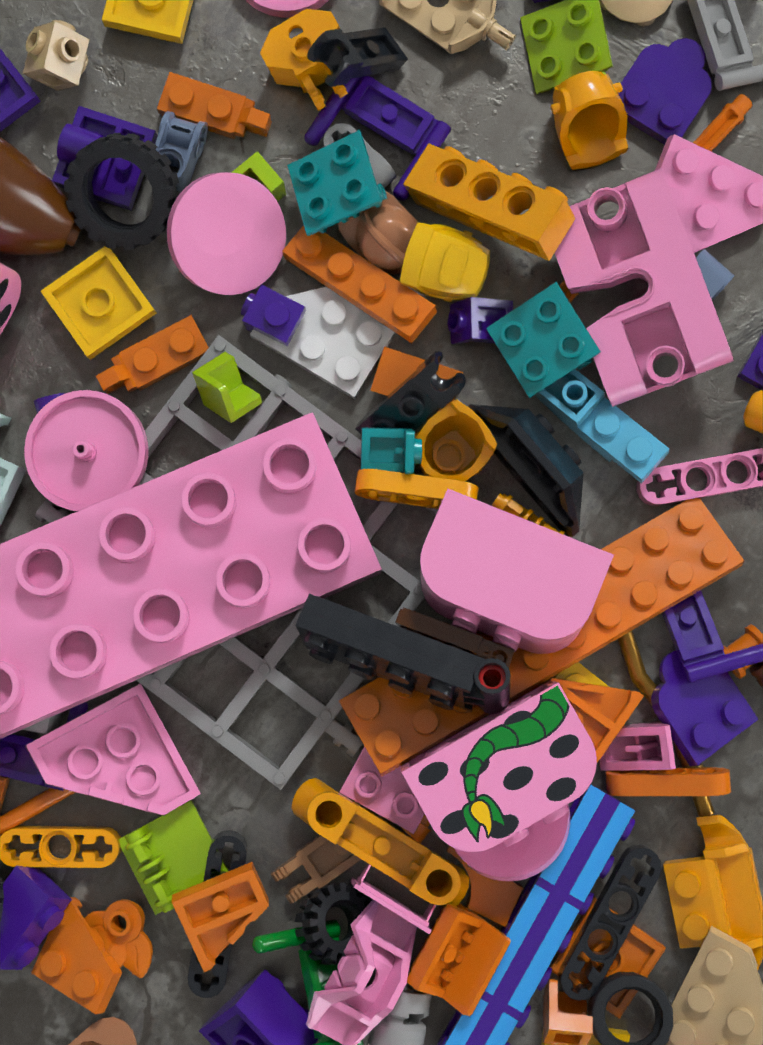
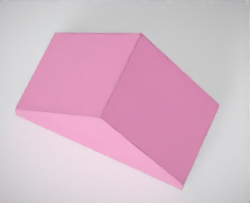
M659 721L624 725L599 760L600 770L676 769L670 725Z

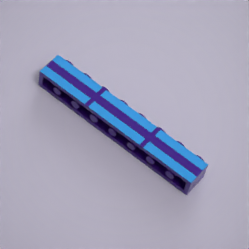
M592 784L579 798L571 803L569 806L570 829L567 841L561 853L551 865L529 878L506 927L502 926L500 931L509 937L511 942L473 1014L466 1016L455 1010L436 1045H510L507 1040L515 1027L520 1029L529 1016L531 1005L528 1003L536 989L542 991L551 976L552 968L549 965L556 952L563 953L567 948L573 935L570 927L577 914L583 916L590 907L594 897V893L590 891L598 877L603 879L610 871L614 862V856L611 853L619 840L625 841L630 835L635 824V819L632 818L635 812L633 808Z

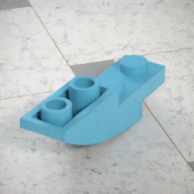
M576 369L535 395L551 412L609 462L613 460L641 484L669 454L670 448L617 406L612 407L610 401L605 398V392Z

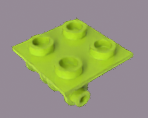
M564 0L520 17L536 94L554 89L555 86L575 74L586 71H601L603 74H606V71L613 67L599 0Z
M192 800L119 839L120 847L155 915L174 909L172 894L204 881L208 851L212 838ZM222 859L220 872H228V869ZM215 869L211 870L212 873L219 872Z

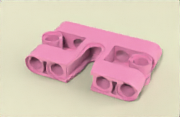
M662 168L615 188L605 187L598 189L590 198L570 206L575 220L555 251V256L571 294L612 288L637 278L645 280L649 285L648 291L644 296L616 307L586 328L601 353L593 358L612 407L661 388L674 386L682 380L734 361ZM610 201L619 206L618 213L612 219L603 220L597 217V210L603 203ZM662 356H672L678 362V369L670 377H659L654 372L655 362Z

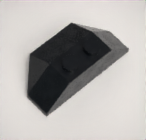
M470 404L468 407L483 420L497 442L494 455L559 531H564V535L571 538L575 536L580 529L584 472L578 467L582 463L578 455L568 445L560 446L552 436L555 432L554 428L540 413L535 416L529 409Z

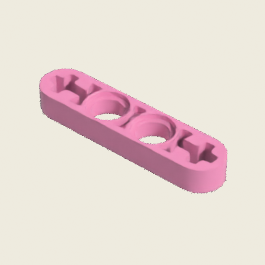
M763 448L656 467L642 484L639 481L637 482V494L645 504L661 506L694 498H704L763 487V471L758 473L757 465L763 464ZM732 461H739L746 466L747 478L741 484L733 483L727 477L726 469ZM692 468L702 470L707 476V485L702 491L692 490L687 485L686 475ZM672 472H677L676 484L682 495H676L677 487L661 491L660 498L656 497L655 492L647 491L646 485L653 481L652 476H656L658 482L662 483L674 480L675 477ZM758 475L761 478V481L757 480Z

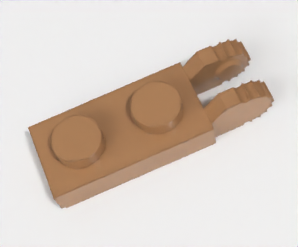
M363 805L361 806L369 812H371L368 808L364 807ZM319 835L297 850L295 856L271 872V876L277 882L287 878L301 865L304 866L311 877L302 883L296 884L285 895L290 904H292L316 887L322 888L362 859Z

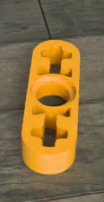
M361 469L357 472L355 494L370 500L439 509L447 489L477 500L478 486L465 481L379 469Z
M16 826L0 836V860L11 867L103 868L112 864L120 856L122 849L119 839L121 836L113 828L105 826ZM37 834L42 835L39 849H27L20 853L19 857L16 856L15 849H9V843L14 841L17 835L20 836V841L24 844H34L39 841ZM63 835L70 841L71 852L66 858H57L50 852L49 842L53 836ZM79 835H84L82 844H94L99 840L100 836H103L105 844L112 845V850L108 851L104 858H101L98 850L86 849L82 852L83 859L78 858L81 850ZM38 850L41 858L36 857Z

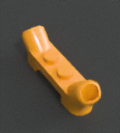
M317 778L305 781L296 791L291 807L294 815L311 826L322 837L348 850L431 904L440 905L444 908L447 903L457 906L465 897L469 888V877L461 867L441 857Z

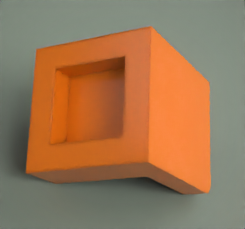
M549 979L543 995V1044L588 1045L593 1034V1016L587 1015V1000L578 1001L570 998L565 992L558 991V980Z

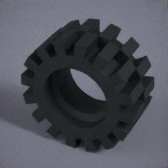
M346 883L327 885L311 891L307 894L309 899L301 901L299 908L304 910V912L296 914L295 922H301L302 928L296 929L295 932L296 937H305L306 941L301 943L300 946L303 951H312L309 955L312 960H321V964L338 965L340 959L346 956L344 950L352 935H354L351 924L368 906L364 902L369 898L362 892L357 893L358 890L352 884L347 886ZM332 907L340 908L347 917L348 932L341 941L332 939L326 929V914Z

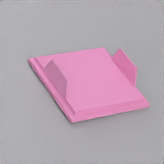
M368 863L357 879L351 878L350 882L355 889L430 934L432 930L428 927V921L436 905L430 903L423 916L364 880L371 867Z

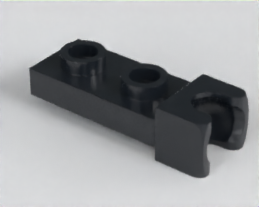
M386 27L343 33L341 29L327 30L316 39L307 53V58L310 61L322 62L330 69L331 75L325 78V83L331 87L347 84L351 78L399 70L408 60Z
M435 351L417 367L413 374L357 424L355 430L360 434L362 428H403L415 431L462 391L466 378L462 373H457L450 379L440 378L436 372L438 371L439 363L443 359V354L440 351Z

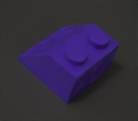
M266 969L238 990L199 1030L211 1045H313L318 1041V1038L315 1039L313 1029L308 1028L306 1025L309 1011L301 1007L285 990L283 983L278 978L271 976Z

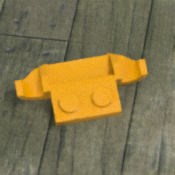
M721 815L696 817L697 825L701 828L704 838V856L667 860L663 864L680 949L701 947L711 926L751 947L758 964L757 970H759L763 959V900L752 847L748 846L742 834L725 817Z

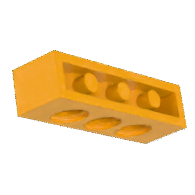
M428 143L403 183L417 205L548 261L554 255L575 220L567 202V196L558 189L550 186L542 189L533 185L531 181L521 174L512 173L507 175L498 171L494 165L485 160L479 159L475 162L465 158L461 152L450 146L442 149ZM529 209V210H528L527 212H525L524 214L519 215V214H520L521 212H523L524 210Z

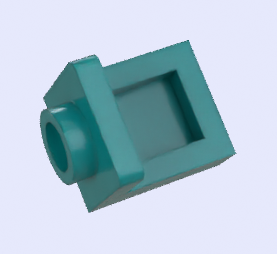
M361 429L360 469H379L413 474L414 464H421L422 439H415V431L413 429Z

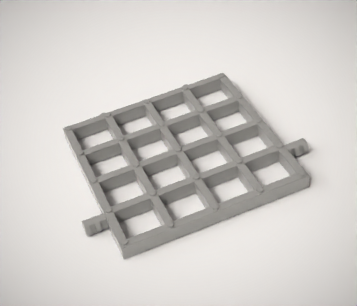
M220 335L213 341L145 430L148 440V458L178 419L222 451L262 434L285 404L301 417L313 412L321 432L331 438L328 448L335 462L345 449L361 461V440L292 390V385L278 374L273 376ZM223 352H227L235 358L238 370L270 393L234 441L230 440L188 408L189 404L199 393L192 372ZM145 472L139 485L154 478ZM47 499L37 510L35 518L41 523L46 520L51 523L70 515L71 512L65 508L59 510L57 508L58 505ZM381 501L363 525L369 541L373 539L399 503ZM424 507L434 516H436L439 510L435 508ZM372 546L382 568L381 571L410 592L388 622L397 626L395 621L400 609L404 607L415 611L424 599L421 580L416 579ZM303 608L299 610L265 657L261 656L237 637L220 643L226 650L252 668L254 672L218 720L169 683L186 659L137 679L139 683L280 790L324 732L335 738L332 743L338 748L341 744L348 749L345 753L350 757H353L363 744L359 736L352 731L354 728L352 724L347 721L343 725L335 717L342 709L339 700L353 693L364 678L351 672L326 705L277 668V665L300 636L295 625ZM266 680L316 717V720L280 767L230 729Z

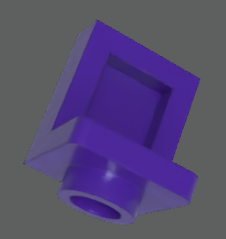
M262 284L256 295L253 293L248 295L241 309V315L244 316L242 322L246 330L252 332L254 329L285 346H288L306 312L305 306Z

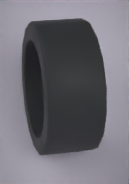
M617 972L603 979L600 987L588 1003V1016H593V1035L601 1045H666L669 1041L674 1027L673 1008L666 993L647 977L635 972ZM624 989H635L644 993L651 1000L655 1009V1023L652 1031L644 1039L637 1042H624L617 1039L609 1031L605 1022V1009L608 1001L615 993Z

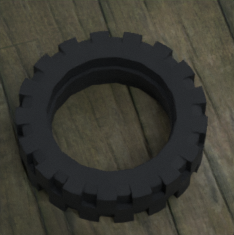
M121 133L109 134L82 148L76 154V159L70 162L67 168L69 178L64 181V192H68L69 197L66 201L69 212H74L76 216L74 222L80 229L85 228L89 232L88 237L95 242H105V247L117 249L122 246L124 250H132L139 245L145 246L167 229V221L172 205L180 194V191H176V185L179 183L176 171H171L169 167L171 161L166 154L161 155L156 150L158 146L151 141L143 142L139 140L140 136L130 133L125 136L121 135ZM108 158H122L134 163L145 173L152 186L154 203L150 215L144 221L138 224H123L111 219L101 210L94 197L92 179L95 169L102 161Z

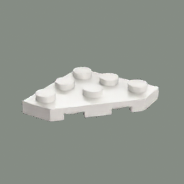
M328 287L285 296L306 307V312L288 346L254 329L250 333L251 338L355 400L380 360L384 347H388L396 333Z

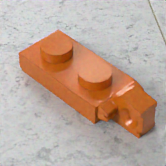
M169 72L157 106V111L161 116L166 111L174 112L176 118L197 124L199 121L207 122L208 131L235 139L236 136L244 138L246 131L267 137L272 124L271 115L254 108L255 101L246 98V96Z
M190 315L119 352V355L111 359L114 366L96 375V378L106 394H110L123 386L126 387L128 392L136 389L141 391L199 361L209 346L193 316Z

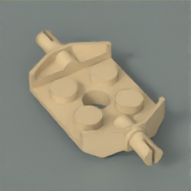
M379 0V5L450 54L465 51L481 39L485 41L487 38H490L507 51L516 38L515 34L499 25L497 20L494 19L496 0H449L443 7H434L427 0Z

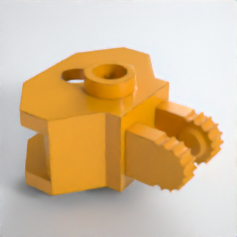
M305 9L270 29L260 54L276 84L301 87L304 93L308 92L316 109L319 111L326 106L322 93L316 87L325 82V78L331 75V71L322 62L310 61L307 58V53L322 33L327 30L340 29L331 11ZM300 28L303 30L302 33L292 39L289 37L293 29ZM344 85L332 87L335 94L340 98L348 94Z

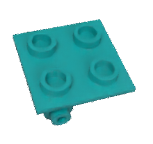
M360 130L287 165L307 236L319 231L325 233L328 227L341 221L346 223L351 216L357 218L360 216L359 212L373 206L378 208L382 206L381 202L387 199L384 187L381 183L377 184Z
M557 282L486 328L529 398L574 369L580 370L592 362L591 358L601 353Z

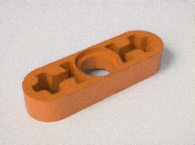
M701 767L605 772L607 794L611 796H721L731 793L730 770L726 768Z

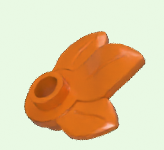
M121 899L110 904L106 911H93L88 914L84 919L90 928L97 929L104 941L106 952L113 956L119 968L121 969L124 966L139 978L145 977L151 965L153 945L143 931L145 914L141 906L131 900ZM119 915L126 920L125 929L119 923Z

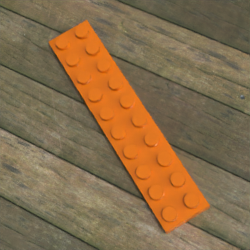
M700 498L683 501L601 549L614 556L589 618L577 637L568 646L559 651L537 654L517 648L509 667L511 675L509 702L743 565L745 560ZM477 631L476 633L477 635L482 636L486 640H493L492 636L484 634L480 631ZM381 677L339 700L340 705L382 777L489 715L477 705L474 706L472 712L454 706L453 710L443 709L429 702L430 696L415 690L412 695L404 694L391 688L388 685L389 680Z

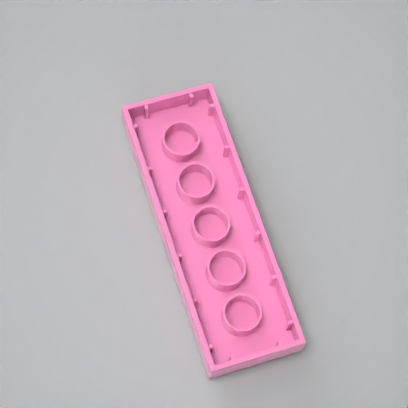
M313 412L0 544V739L304 607L309 593L324 599L381 573L382 568Z

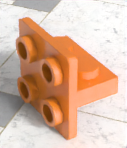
M447 903L413 962L407 983L417 991L443 998L461 1014L471 1016L511 940L462 903H459L457 906Z

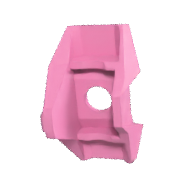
M372 900L352 922L351 928L354 935H352L344 950L346 956L340 959L337 965L338 971L332 972L324 987L325 990L314 992L306 1022L308 1028L317 1030L342 1045H357L394 1009L407 984L417 926L375 900ZM375 969V979L371 985L366 987Z

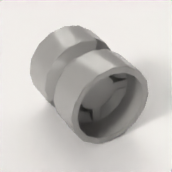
M407 983L394 1009L370 1031L368 1043L370 1045H424L426 1025L421 1019L429 1016L432 995L417 991Z

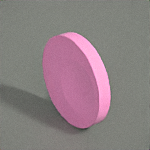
M227 172L205 175L185 187L172 205L167 221L169 252L181 274L197 287L222 295H237L249 292L263 284L273 274L283 256L282 250L285 248L286 226L282 210L272 193L260 182L249 176Z
M92 390L72 391L58 396L46 404L33 419L26 435L24 447L26 468L30 479L38 491L52 503L73 511L82 510L138 486L146 471L149 455L147 436L136 414L127 405L111 395Z
M566 805L568 812L559 819L549 824H545L541 819L527 827L529 835L511 846L506 847L504 842H501L488 850L480 852H466L455 849V851L471 869L487 878L499 881H518L532 877L551 865L561 853L570 829L569 805Z

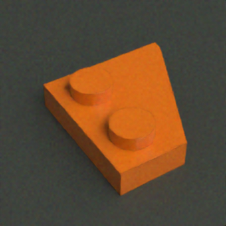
M556 678L548 680L559 682L594 744L597 763L644 697L643 694L637 691Z
M253 862L172 894V905L204 972L211 970L215 965V959L229 944L234 945L244 934L246 926L250 922L256 921L269 907V898Z
M70 897L72 900L63 911L62 921L49 932L31 973L92 1013H105L122 975V971L113 956L106 952L104 941L97 929L90 928L79 909L83 905L80 900Z

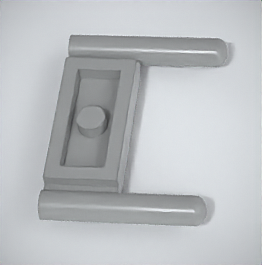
M687 0L711 74H715L716 89L721 91L763 81V64L752 65L754 57L735 0Z

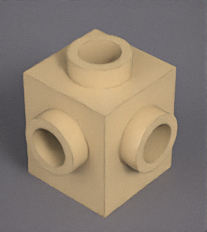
M53 20L50 23L34 27L26 41V51L28 54L23 74L56 91L79 86L81 74L85 71L88 63L86 53L90 39L75 32L76 29L73 25L61 20Z

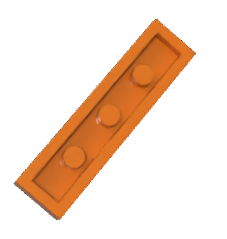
M303 225L282 250L283 256L287 261L411 344L437 313L435 304L409 287L402 285L398 280L326 233L319 231L307 236Z

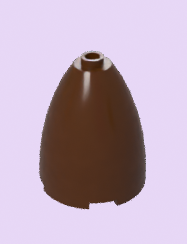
M0 137V254L42 255L63 252L66 245L74 247L81 229L74 222L76 219L74 212H69L66 201L68 199L65 194L33 161Z

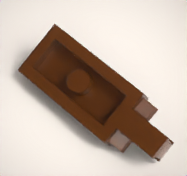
M404 607L400 609L395 621L398 627L484 659H499L508 668L512 662L513 649Z

